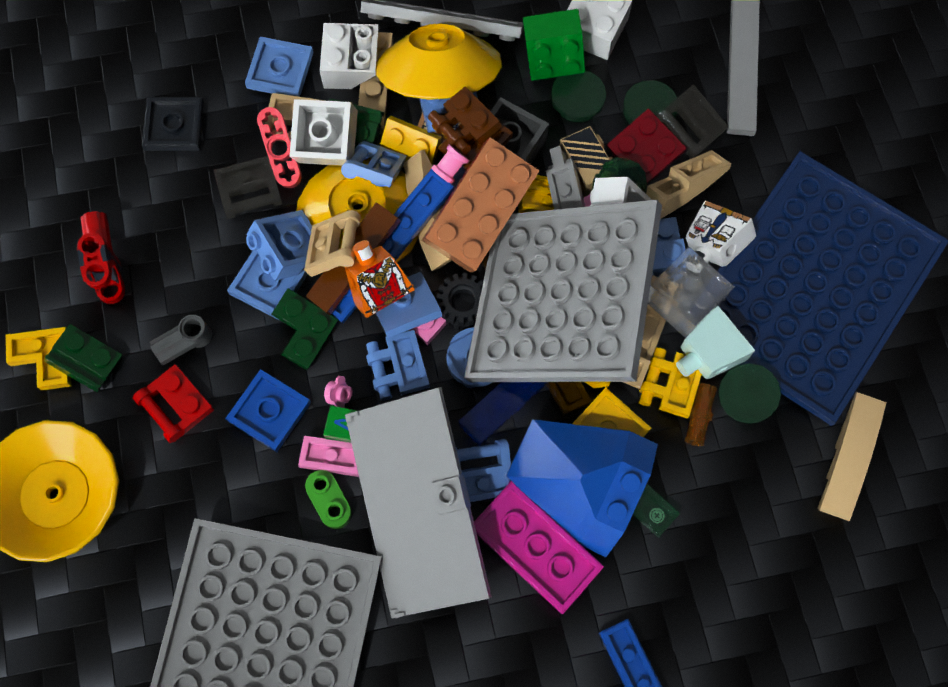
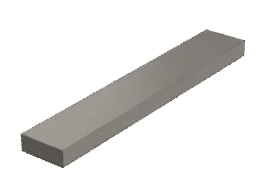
M731 0L727 134L754 136L756 133L760 0Z

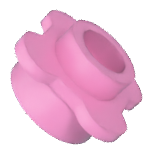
M337 376L336 381H330L326 385L324 397L328 404L345 408V403H348L351 399L352 387L346 384L344 376Z

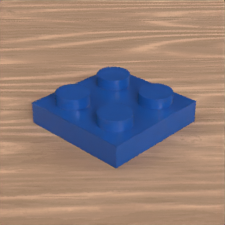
M260 369L225 419L275 452H278L310 406L311 401Z

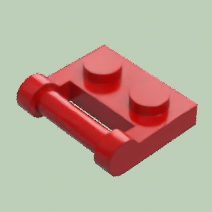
M176 364L147 387L138 390L132 397L136 404L143 406L164 431L163 436L169 443L177 441L214 411ZM160 393L182 420L174 425L152 398Z

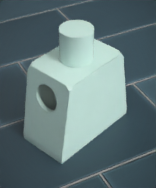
M717 306L686 337L681 345V349L686 356L677 361L676 366L685 377L699 370L704 378L710 379L747 361L755 349L721 308Z

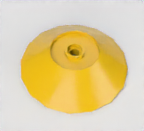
M430 24L412 31L386 49L377 60L376 76L387 89L406 97L427 100L447 99L454 96L465 86L473 93L490 84L502 69L500 53L488 42L453 25Z
M372 158L364 160L363 163L368 165ZM328 165L308 181L297 201L296 211L303 210L311 225L349 210L357 211L361 215V223L376 202L394 215L408 198L405 173L401 170L390 188L386 186L379 187L372 184L371 181L357 176L354 179H348L341 172L342 166ZM357 204H361L363 206L359 210L353 208ZM341 229L338 250L342 246L344 229ZM418 234L398 257L397 263L412 251L418 240Z
M44 420L19 428L0 442V551L21 561L50 562L77 553L101 533L115 509L119 477L113 454L96 433L74 422ZM58 489V495L51 499L50 493Z

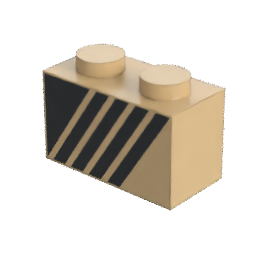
M590 126L560 139L559 146H561L563 152H566L567 159L572 158L576 165L583 197L591 194V191L594 189L595 178L616 177L618 169L614 159L607 156L601 137L598 134L595 135Z

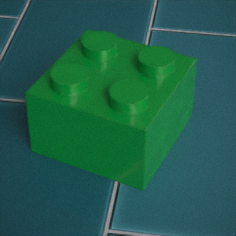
M578 9L523 17L531 81L585 73L583 36Z

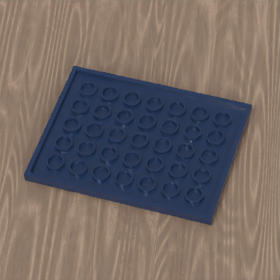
M799 151L752 221L756 232L755 239L727 266H720L679 328L690 334L719 306L755 349L750 358L738 366L833 426L945 249L948 239Z

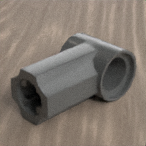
M190 314L181 319L178 326L149 343L159 362L165 365L195 347L201 348L210 343L213 333L209 325L200 316ZM201 326L199 334L190 337L192 329Z

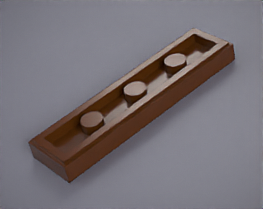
M376 202L359 227L356 228L354 245L360 241L367 240L372 249L383 246L401 220ZM338 266L323 272L306 295L308 299L329 315L332 314L350 290L345 267Z

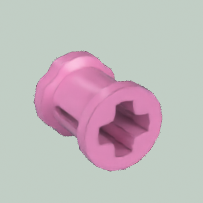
M449 144L446 148L447 153L438 165L434 164L431 169L441 178L453 184L456 173L463 164H468L470 160Z

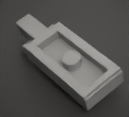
M561 146L549 149L553 165L548 166L546 175L554 210L585 207L578 172L573 159H567L566 152H563Z

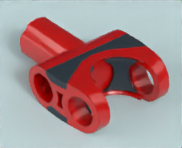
M88 212L80 217L83 236L77 243L81 275L84 282L89 287L95 289L98 298L103 303L115 304L123 298L125 286L121 262L112 250L108 217L104 212ZM115 285L118 287V291L113 297H104V290L108 286Z

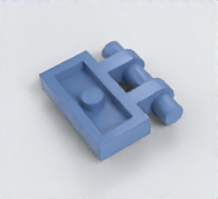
M414 330L403 332L390 338L386 337L387 349L379 350L378 342L376 341L366 344L368 355H366L367 363L369 366H372L375 377L372 382L374 389L379 393L381 401L392 398L390 387L394 385L399 386L401 395L430 388ZM392 360L395 373L386 375L383 363Z

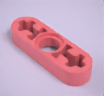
M264 108L258 114L257 123L275 179L285 188H294L301 182L302 172L299 163L295 160L286 161L291 158L289 157L291 138L284 116L276 108ZM269 115L278 118L274 125L278 133L283 131V134L273 135L271 127L268 124H264V122L268 121ZM279 140L285 141L287 143V151L283 155H275L272 151L273 144ZM277 161H286L288 168L291 171H295V174L291 176L292 181L288 182L285 178H281V175L285 174V169L281 163L277 165Z

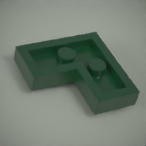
M287 288L271 313L272 316L296 330L281 355L305 370L310 367L338 321L337 318L329 315L289 288Z

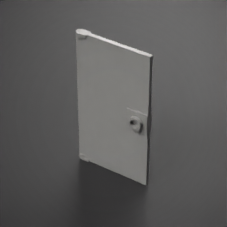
M438 387L346 414L345 418L377 556L382 557L380 571L391 618H399L492 598L472 517L468 490L464 475H462L442 388Z

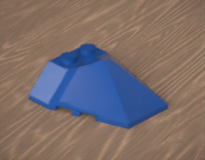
M532 419L506 476L579 544L599 555L607 557L624 534L651 476L658 444L627 430Z

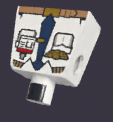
M705 200L686 234V240L692 253L688 259L689 265L697 271H702L709 261L721 267L727 266L755 239L756 232L752 218Z

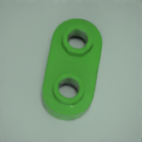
M325 470L311 473L306 480L305 488L320 519L331 529L345 527L351 519L352 512L334 476ZM318 481H325L326 486L324 489L317 490L315 488ZM333 507L340 508V514L336 517H331L329 514Z

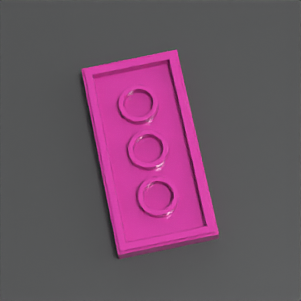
M512 481L474 521L477 536L561 614L565 613L604 567Z

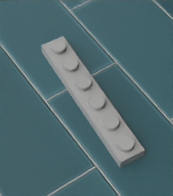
M386 0L361 1L360 12L367 13L368 18L383 20L385 16L394 18V22L401 24H410V21L420 22V26L449 24L462 30H471L473 35L488 37L489 33L499 35V39L505 41H515V38H520L524 25L522 22Z

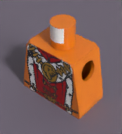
M367 240L360 241L353 246L352 250L357 259H355L352 266L345 267L354 304L366 318L415 290L395 259L382 246L372 249Z

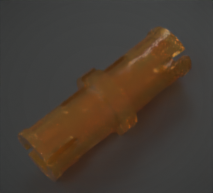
M700 383L698 385L694 405L689 416L691 418L684 441L688 444L691 442L693 446H704L708 423L713 419L711 410L717 388L711 386V389H709L710 384Z

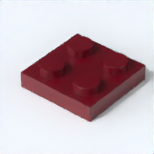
M649 108L610 141L606 147L643 188L687 149Z

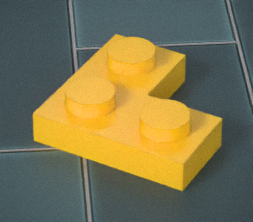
M66 327L7 334L6 363L10 366L36 363L37 388L40 390L71 387L70 376L44 362V357L52 350L53 345L65 331Z

